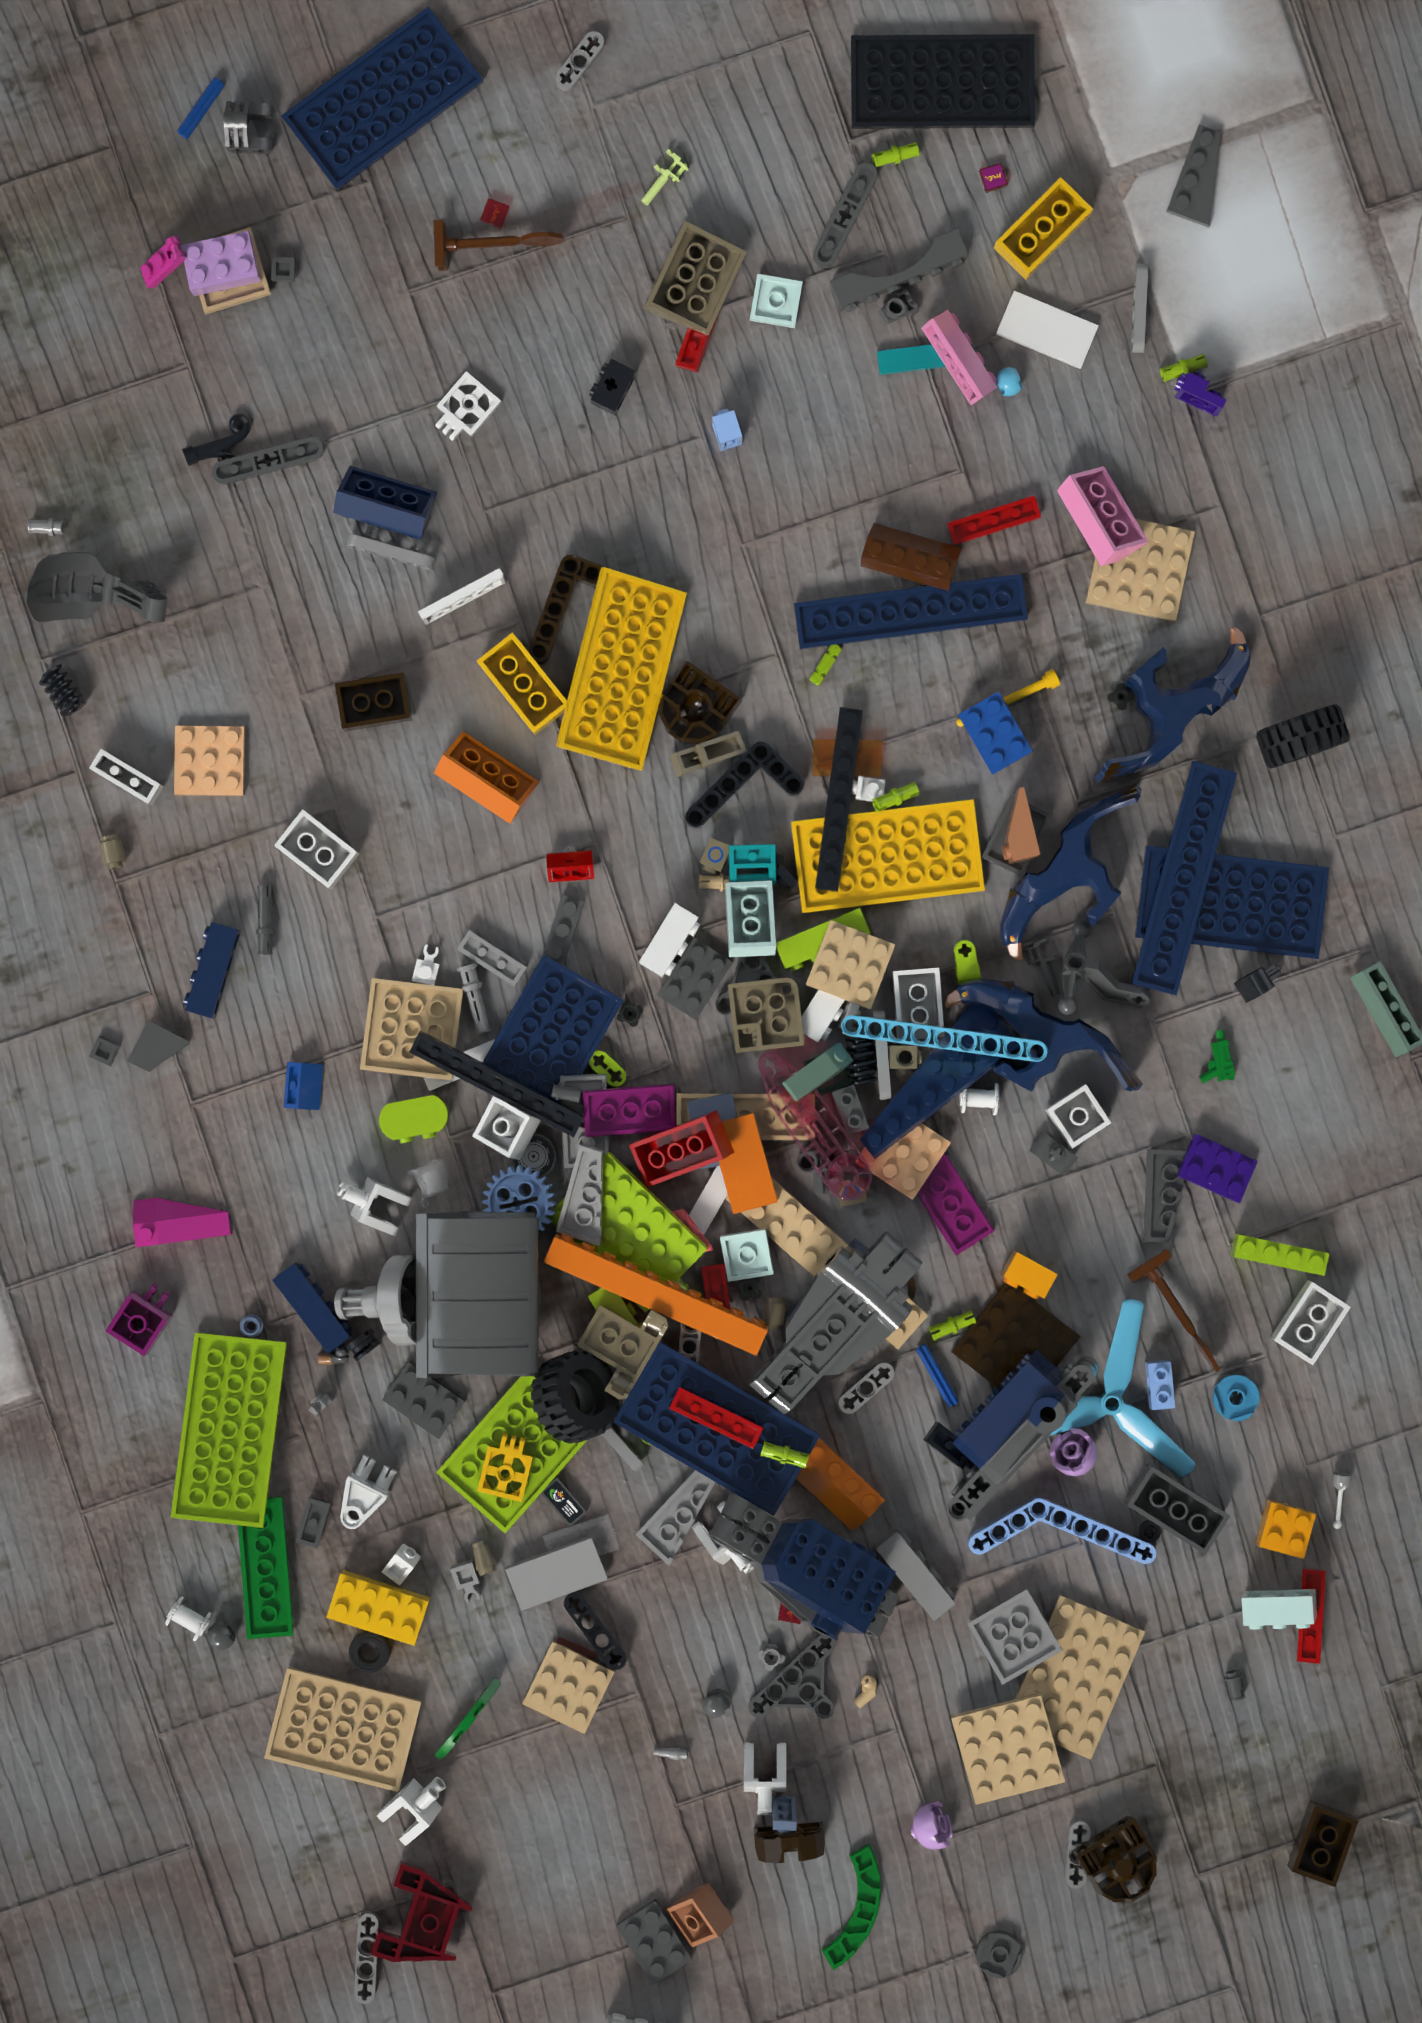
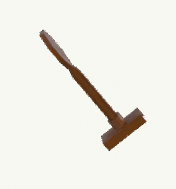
M443 219L433 220L435 266L438 267L439 271L448 270V252H454L458 249L505 247L519 244L540 247L554 246L565 242L563 234L554 232H532L521 237L447 238V227Z
M1166 1249L1128 1273L1127 1276L1131 1282H1134L1148 1275L1151 1282H1155L1184 1329L1192 1336L1208 1364L1217 1373L1220 1371L1217 1362L1197 1335L1193 1323L1163 1279L1164 1275L1159 1267L1163 1266L1172 1257Z

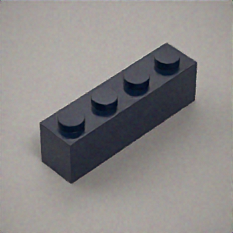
M211 922L210 926H206L203 939L206 942L204 948H200L197 955L198 969L197 971L193 970L190 983L193 986L191 992L186 993L183 1003L186 1006L185 1011L215 1019L240 936V930Z
M296 1262L272 1281L325 1351L330 1353L352 1336L350 1333L352 1328L346 1320H340L336 1315L334 1304L330 1300L327 1302L322 1296L324 1291L317 1282L314 1284L308 1278L310 1273L303 1264L299 1265Z

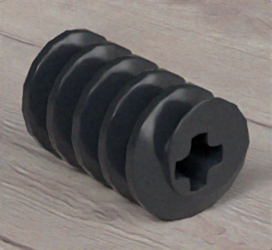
M59 664L45 672L39 684L46 686L45 693L51 694L49 698L51 701H57L55 707L56 709H62L60 715L65 717L80 710L87 702L79 703L83 695H74L78 688H69L73 681L72 679L64 680L68 673H59L58 671L62 667V664Z
M860 1037L846 1039L847 1042L852 1043V1045L846 1047V1050L853 1052L850 1056L854 1060L853 1064L848 1065V1069L855 1071L849 1075V1078L855 1079V1082L849 1085L877 1081L878 1077L871 1076L872 1073L877 1071V1068L870 1066L876 1062V1059L869 1056L876 1053L875 1049L869 1048L870 1045L875 1044V1041Z

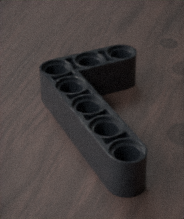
M757 742L688 809L685 816L686 823L691 828H701L760 769L787 795L792 797L802 792L804 782L767 743ZM758 747L765 748L767 756L763 759L757 758L754 755L755 749ZM747 763L751 767V772L747 775L740 774L738 771L739 765ZM775 763H779L783 766L784 771L780 775H774L770 767ZM730 779L735 783L732 791L723 790L722 782L724 780ZM792 779L797 780L800 784V788L794 792L787 788V782ZM711 795L717 797L719 801L718 805L713 808L708 807L705 803L706 798ZM692 812H699L702 815L700 823L693 824L690 822L689 816Z

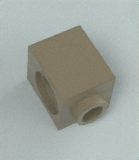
M888 1046L889 1069H917V1064L922 1062L921 1050H917V1046ZM904 1050L911 1054V1061L908 1064H903L899 1060V1054Z

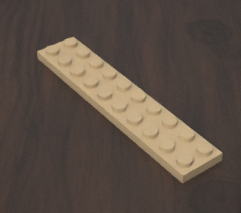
M772 1178L778 1202L741 1213L759 1229L766 1228L768 1237L815 1276L840 1246L846 1248L849 1244ZM727 1194V1196H726L725 1199L730 1203L729 1197H728V1194ZM909 1297L906 1301L913 1306L912 1311L905 1321L886 1338L897 1349L905 1343L929 1316L926 1311Z

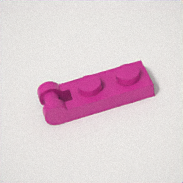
M178 236L166 239V244L140 267L147 288H155L185 261L186 257L184 251L180 250L179 246L181 243Z

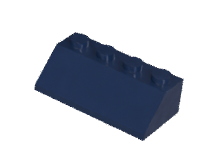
M349 466L337 490L333 513L366 524L375 525L388 531L398 532L411 538L422 539L430 519L437 492Z

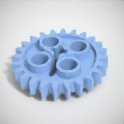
M522 1165L517 1166L516 1171L513 1166L508 1167V1173L505 1169L500 1170V1176L497 1174L492 1176L495 1183H487L490 1190L483 1191V1194L488 1196V1199L483 1200L482 1203L487 1204L488 1208L484 1209L483 1212H529V1207L534 1206L537 1210L536 1217L539 1218V1230L544 1231L546 1230L544 1223L550 1224L552 1222L548 1215L556 1213L550 1209V1207L557 1205L556 1202L550 1199L556 1193H549L548 1190L553 1185L544 1184L547 1179L546 1176L538 1178L539 1170L531 1174L532 1169L530 1166L525 1171H523ZM525 1183L531 1186L532 1191L530 1195L526 1194L523 1190ZM503 1188L507 1189L510 1193L508 1200L502 1197L501 1192ZM538 1197V1201L504 1209L500 1208L502 1204Z

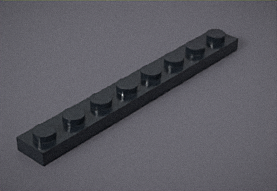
M840 707L815 884L816 890L838 892L863 710Z
M423 1031L418 1033L409 1051L413 1055L573 1138L585 1115Z

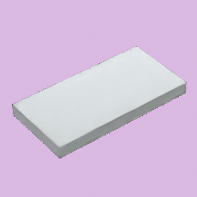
M1014 291L996 335L1081 369L1099 325Z
M499 568L419 610L418 613L427 625L505 584L504 575Z

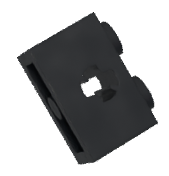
M611 359L609 364L604 363L599 375L602 378L598 384L594 383L589 396L591 397L592 405L616 416L636 377V371ZM611 382H615L616 389L612 388V391H609L606 384L609 383L611 385Z

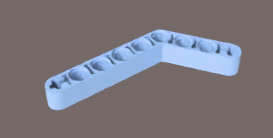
M1040 1496L1031 1497L972 1532L967 1539L970 1550L975 1554L981 1555L1038 1521H1042L1143 1564H1149L1156 1558V1549L1151 1543ZM1036 1502L1044 1504V1509L1040 1513L1032 1511V1506ZM1057 1511L1065 1512V1518L1061 1522H1055L1053 1519ZM1015 1514L1024 1515L1022 1524L1015 1525L1012 1523V1518ZM1078 1520L1086 1521L1087 1525L1083 1531L1075 1530V1523ZM997 1525L1004 1527V1533L999 1537H995L992 1534L993 1528ZM1100 1529L1108 1531V1535L1104 1540L1096 1538V1533ZM986 1531L988 1532L989 1537L993 1540L990 1543L988 1539L983 1540L984 1538H986V1535L984 1534ZM975 1538L983 1540L981 1542L983 1545L982 1547L978 1548L977 1545L973 1546L975 1544ZM1121 1538L1129 1539V1545L1125 1549L1118 1548L1117 1544ZM1135 1545L1142 1550H1145L1147 1547V1550L1150 1552L1149 1555L1145 1554L1142 1557L1139 1551L1134 1550Z

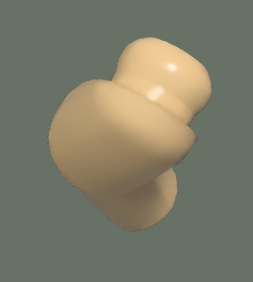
M871 1675L862 1677V1693L853 1699L860 1709L877 1694V1682L875 1677Z

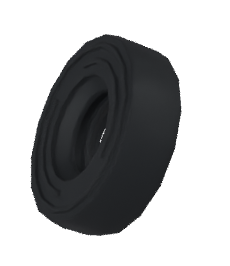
M364 1631L351 1641L349 1658L358 1670L366 1673L376 1672L387 1664L390 1657V1645L384 1636ZM373 1643L377 1646L379 1653L376 1659L366 1660L362 1657L361 1648L364 1644Z

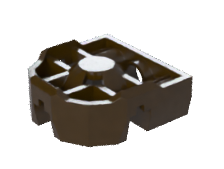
M685 661L661 695L659 717L667 733L684 744H699L718 737L741 704L742 699L689 661ZM701 683L716 693L712 700L705 692L697 689ZM673 687L684 694L677 704L666 697ZM729 697H730V700H729L728 703L725 705V707L723 708V710L720 712V710L722 709V707L724 706V704L727 702V700H728ZM706 702L709 707V712H703L702 705ZM680 707L685 708L686 715L683 717L681 716ZM711 714L723 721L717 731L705 724ZM679 719L689 726L682 738L671 731Z
M1125 1816L1072 1850L1087 1878L1092 1883L1094 1890L1113 1902H1134L1149 1892L1157 1875V1856L1137 1821L1132 1816ZM1115 1840H1116V1842L1118 1843V1844L1110 1845V1844L1113 1843ZM1145 1845L1148 1851L1136 1858L1133 1852ZM1111 1858L1116 1861L1114 1869L1109 1868ZM1104 1871L1107 1877L1097 1883L1094 1877ZM1134 1878L1140 1890H1138V1893L1131 1895L1124 1883Z
M823 1821L796 1824V1831L789 1833H780L777 1830H773V1826L754 1827V1841L758 1860L765 1863H785V1852H798L799 1861L816 1859L823 1856L825 1847Z

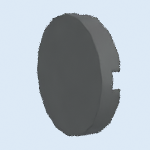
M1000 1930L989 1932L982 1937L977 1945V1962L982 1971L990 1977L1001 1979L1010 1974L1012 1975L1018 1970L1022 1962L1021 1945L1008 1932Z

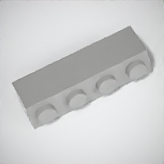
M895 1529L875 1545V1548L891 1569L896 1571L895 1574L932 1620L935 1621L955 1605L952 1599L955 1597V1594L948 1585L943 1587L938 1580L941 1577L933 1567L927 1568L923 1563L926 1561V1558L919 1549L914 1551L909 1544L912 1541L904 1531L899 1533Z

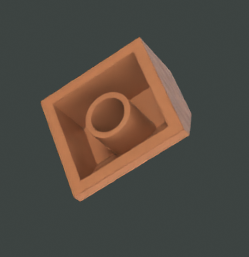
M709 1883L694 1888L665 1909L691 1948L719 1937L734 1922L728 1909L723 1905Z

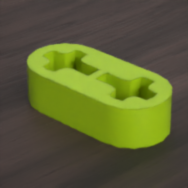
M603 1051L594 1052L589 1061L591 1068L597 1074H606L607 1083L611 1086L618 1087L624 1084L627 1077L624 1069L607 1053ZM595 1055L598 1057L603 1055L605 1057L603 1061L608 1066L606 1069L601 1065L594 1066L595 1060L593 1058ZM610 1068L614 1072L621 1071V1082L614 1081L613 1083L610 1080L612 1075L607 1071Z

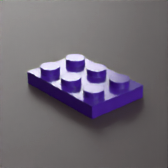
M1193 1134L1176 1176L1233 1202L1240 1203L1258 1161L1203 1136Z

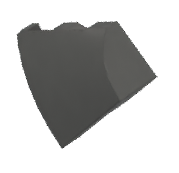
M149 1020L127 1061L151 1072L159 1064L168 1060L183 1047H186L190 1041Z

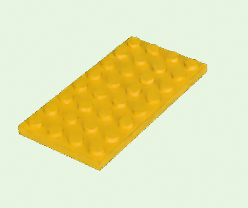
M601 567L556 747L642 771L687 595L686 592Z
M974 799L882 810L880 812L849 814L838 892L815 889L825 818L791 822L802 913L985 891Z

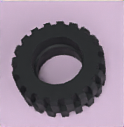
M1333 704L1257 731L1256 738L1266 766L1272 769L1349 742L1350 734L1341 708L1337 704Z
M574 1350L545 1361L541 1364L539 1372L535 1373V1379H533L531 1388H533L531 1400L534 1401V1406L532 1407L534 1413L537 1412L539 1417L537 1420L541 1425L545 1426L544 1430L548 1434H553L555 1439L563 1440V1442L569 1444L579 1443L605 1433L612 1426L613 1420L616 1419L618 1413L616 1409L619 1407V1400L604 1391L613 1375L609 1374V1368L601 1363L602 1360L596 1356L592 1357V1354L589 1352ZM570 1383L579 1395L580 1411L572 1401Z

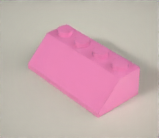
M946 310L929 320L921 329L969 404L973 405L998 388L996 386L997 380L993 373L988 372L983 364L985 362L979 352L975 353L971 346L972 341L966 332L963 333L959 328L960 322L956 315Z
M1104 466L1069 475L1058 488L1057 492L1101 566L1118 562L1149 542Z

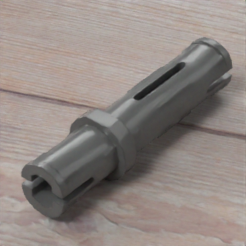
M271 885L257 886L258 929H256V934H258V955H273L272 934H274V929H272Z

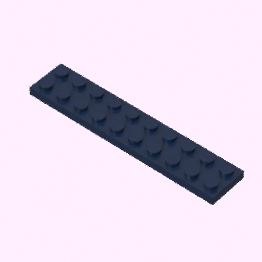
M1022 574L951 583L949 591L932 586H923L794 603L800 650L834 644L841 645L1028 620Z
M1191 761L1131 984L1177 996L1237 776L1236 772Z

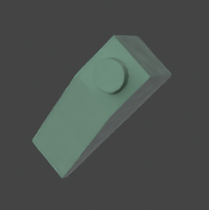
M839 1042L782 1084L797 1102L839 1074L854 1060Z

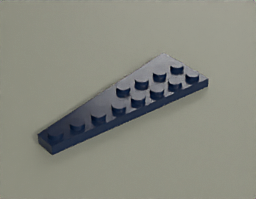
M970 1004L951 1027L954 1029L1013 1036L993 1010L975 1004ZM948 1032L940 1041L941 1044L947 1045L950 1043L951 1036ZM964 1035L962 1037V1045L966 1048H971L974 1044L973 1037ZM988 1038L985 1041V1048L989 1051H994L997 1048L996 1040ZM1011 1041L1008 1044V1051L1011 1054L1020 1048L1019 1043L1016 1041ZM934 1048L860 1138V1141L873 1158L876 1159L1006 1058Z

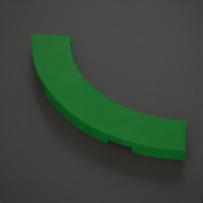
M869 1843L849 1854L857 1877V1899L852 1916L845 1928L833 1941L822 1948V1952L832 1970L844 1964L856 1953L871 1932L878 1914L881 1895L880 1874L874 1852Z

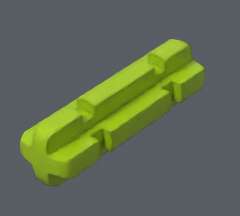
M837 644L830 645L827 650L828 653L824 654L816 667V672L812 673L810 681L815 685L819 686L824 680L823 676L827 675L836 661L835 657H838L841 653L842 648Z

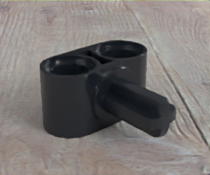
M1272 964L1266 969L1262 966L1236 981L1234 985L1244 1001L1248 1003L1275 987L1272 981L1281 975V968L1276 964Z

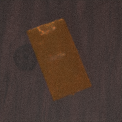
M813 739V756L811 757L812 776H831L835 739ZM859 740L854 777H881L883 759L882 740Z

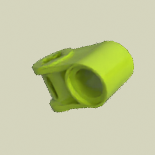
M968 940L958 941L953 948L958 985L965 981L981 979L974 944ZM962 944L970 947V952H967L966 957L958 952V949L962 948Z

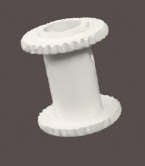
M995 1083L994 1090L967 1088L960 1093L959 1106L961 1113H965L966 1107L993 1108V1115H997L1000 1105L998 1083Z
M181 1596L172 1606L165 1624L168 1626L173 1620L194 1632L193 1641H197L206 1630L212 1613L209 1612L206 1617L201 1616L182 1605L184 1597Z

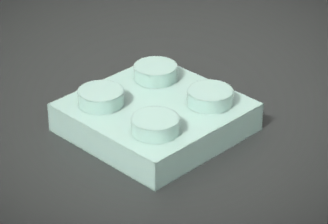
M757 274L750 321L795 328L803 281Z
M766 1228L720 1235L728 1282L774 1274Z

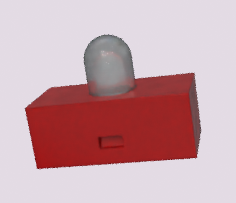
M568 845L563 849V853L546 854L549 883L595 879L592 850L576 851L575 847Z

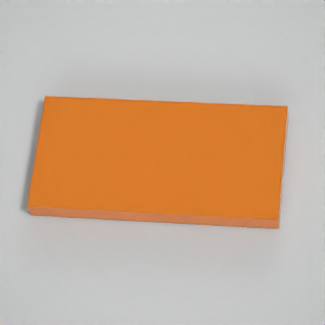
M754 1113L722 1121L735 1152L719 1161L733 1214L778 1202Z

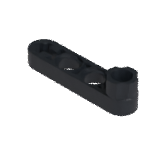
M578 1593L567 1595L564 1600L566 1611L606 1665L613 1670L624 1668L627 1665L628 1656L626 1652L622 1650L585 1598ZM572 1597L574 1599H580L578 1605L581 1608V1610H583L585 1607L588 1609V1611L582 1613L578 1617V1619L575 1616V1614L579 1613L578 1610L575 1607H569V1605L571 1604L570 1599ZM586 1615L592 1616L595 1620L594 1626L590 1629L582 1625V1620ZM605 1634L608 1637L609 1642L606 1647L601 1648L596 1644L598 1635ZM614 1644L616 1648L612 1649L605 1656L603 1654V1651L610 1649V1647ZM613 1654H620L622 1656L619 1666L616 1663L612 1664Z

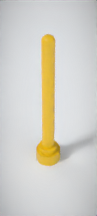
M1054 669L1045 672L1041 680L1003 697L1006 704L1009 705L1045 687L1046 689H1054L1061 684ZM958 718L956 724L959 727H963L961 719Z

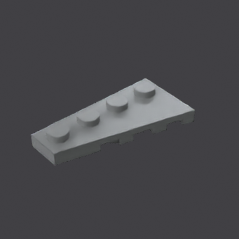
M580 1144L556 1232L566 1233L576 1239L600 1246L602 1239L604 1150Z
M694 1470L636 1532L635 1535L667 1565L670 1566L698 1512L713 1488L715 1481Z

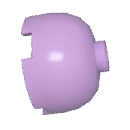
M1071 1428L1069 1432L1062 1436L1060 1434L1056 1436L1051 1444L1049 1454L1052 1457L1053 1465L1059 1471L1068 1476H1080L1086 1474L1095 1465L1097 1447L1086 1432L1081 1429Z
M939 1801L920 1807L916 1811L913 1825H911L913 1838H917L922 1846L931 1850L951 1846L948 1838L953 1837L948 1814L943 1816L940 1809L943 1805Z

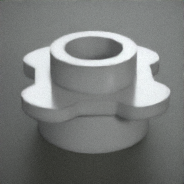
M770 1643L767 1649L764 1651L760 1650L757 1654L758 1659L763 1661L765 1669L768 1671H772L775 1666L785 1661V1656L780 1654L775 1643Z

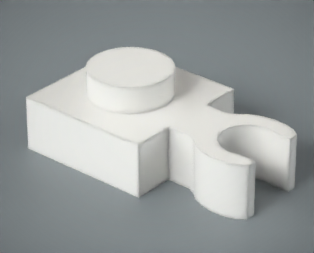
M426 944L423 949L424 960L417 959L412 981L435 986L440 964L433 962L439 954V948L436 947L435 953L429 955L427 952L429 945Z

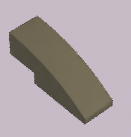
M738 730L675 752L669 757L678 778L744 754L747 751Z

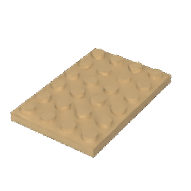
M1059 1594L1047 1623L1063 1650L1026 1671L1015 1699L1041 1693L1055 1745L1091 1760L1145 1631Z
M287 1667L264 1758L399 1792L422 1700Z

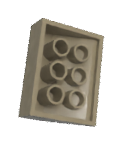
M684 221L643 309L671 322L709 335L747 251Z

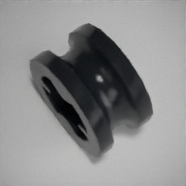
M1147 1520L1141 1523L1139 1534L1145 1541L1154 1542L1160 1537L1161 1530L1159 1525L1151 1520ZM1148 1525H1153V1529L1156 1528V1533H1152V1537H1147L1148 1535L1144 1534V1530L1148 1529Z

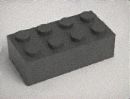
M1149 1463L1124 1501L1128 1507L1205 1555L1230 1517L1228 1513Z

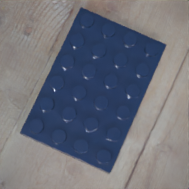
M543 954L482 1062L551 1098L553 1084L558 1085L560 1083V1076L582 1075L624 999Z

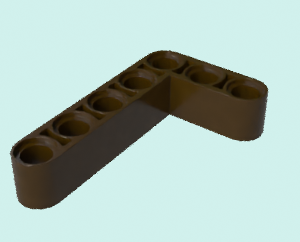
M566 555L561 560L529 647V654L537 664L546 663L551 656L577 582L596 588L598 578L590 580L586 577V573L590 569H596L600 573L601 567L605 566L575 555ZM574 561L577 564V569L574 572L566 571L565 565L567 562ZM560 583H567L570 588L567 593L562 594L557 591V586ZM558 604L562 607V610L558 615H552L549 613L550 606ZM545 626H551L554 629L553 634L549 637L541 634V630ZM538 647H543L546 650L545 656L540 659L534 657V650Z

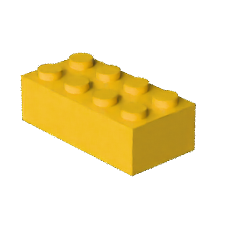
M1060 177L996 241L994 249L1027 280L1091 216L1093 208Z
M513 632L477 660L478 665L534 735H537L564 713L567 700Z
M342 1570L326 1618L415 1646L431 1597Z

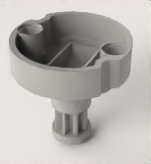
M416 1254L394 1255L389 1258L381 1271L377 1285L367 1286L364 1289L352 1290L349 1287L339 1288L334 1298L337 1316L342 1320L364 1315L367 1318H379L384 1331L387 1333V1337L392 1343L398 1346L416 1345Z

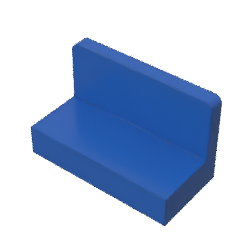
M287 1062L284 1108L320 1109L322 1064Z

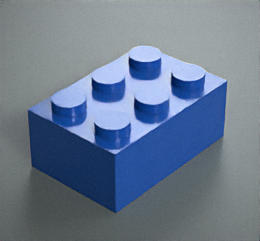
M999 691L958 714L992 775L1033 752Z

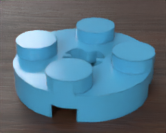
M1238 1374L1225 1376L1213 1388V1405L1216 1411L1226 1419L1232 1421L1245 1420L1253 1415L1257 1404H1259V1391L1256 1385L1245 1376ZM1234 1391H1237V1394L1240 1392L1242 1395L1238 1404H1234V1401L1230 1402V1397Z

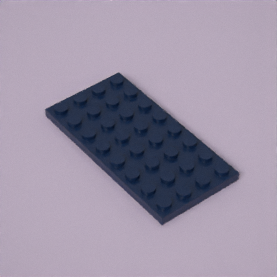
M427 7L284 113L282 118L338 191L484 81L431 9Z
M1145 846L1135 938H1144L1168 848ZM1215 854L1191 944L1319 959L1329 867Z
M661 1341L658 1343L617 1414L616 1419L613 1421L620 1427L773 1516L802 1468L788 1463L784 1465L780 1463L781 1461L760 1456L764 1441L782 1447L786 1445L790 1447L789 1449L810 1455L821 1436L819 1433L783 1414L771 1405ZM679 1387L764 1427L754 1449L669 1409Z

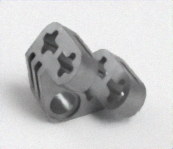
M227 101L224 111V137L227 151L239 154L272 153L271 139L249 137V120L273 119V105L250 103L247 101L245 103H241V101Z

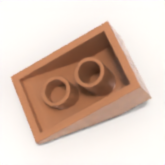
M1024 787L1019 788L1015 792L1004 839L1005 845L1001 846L1004 860L1008 859L1009 864L1033 859L1040 855Z

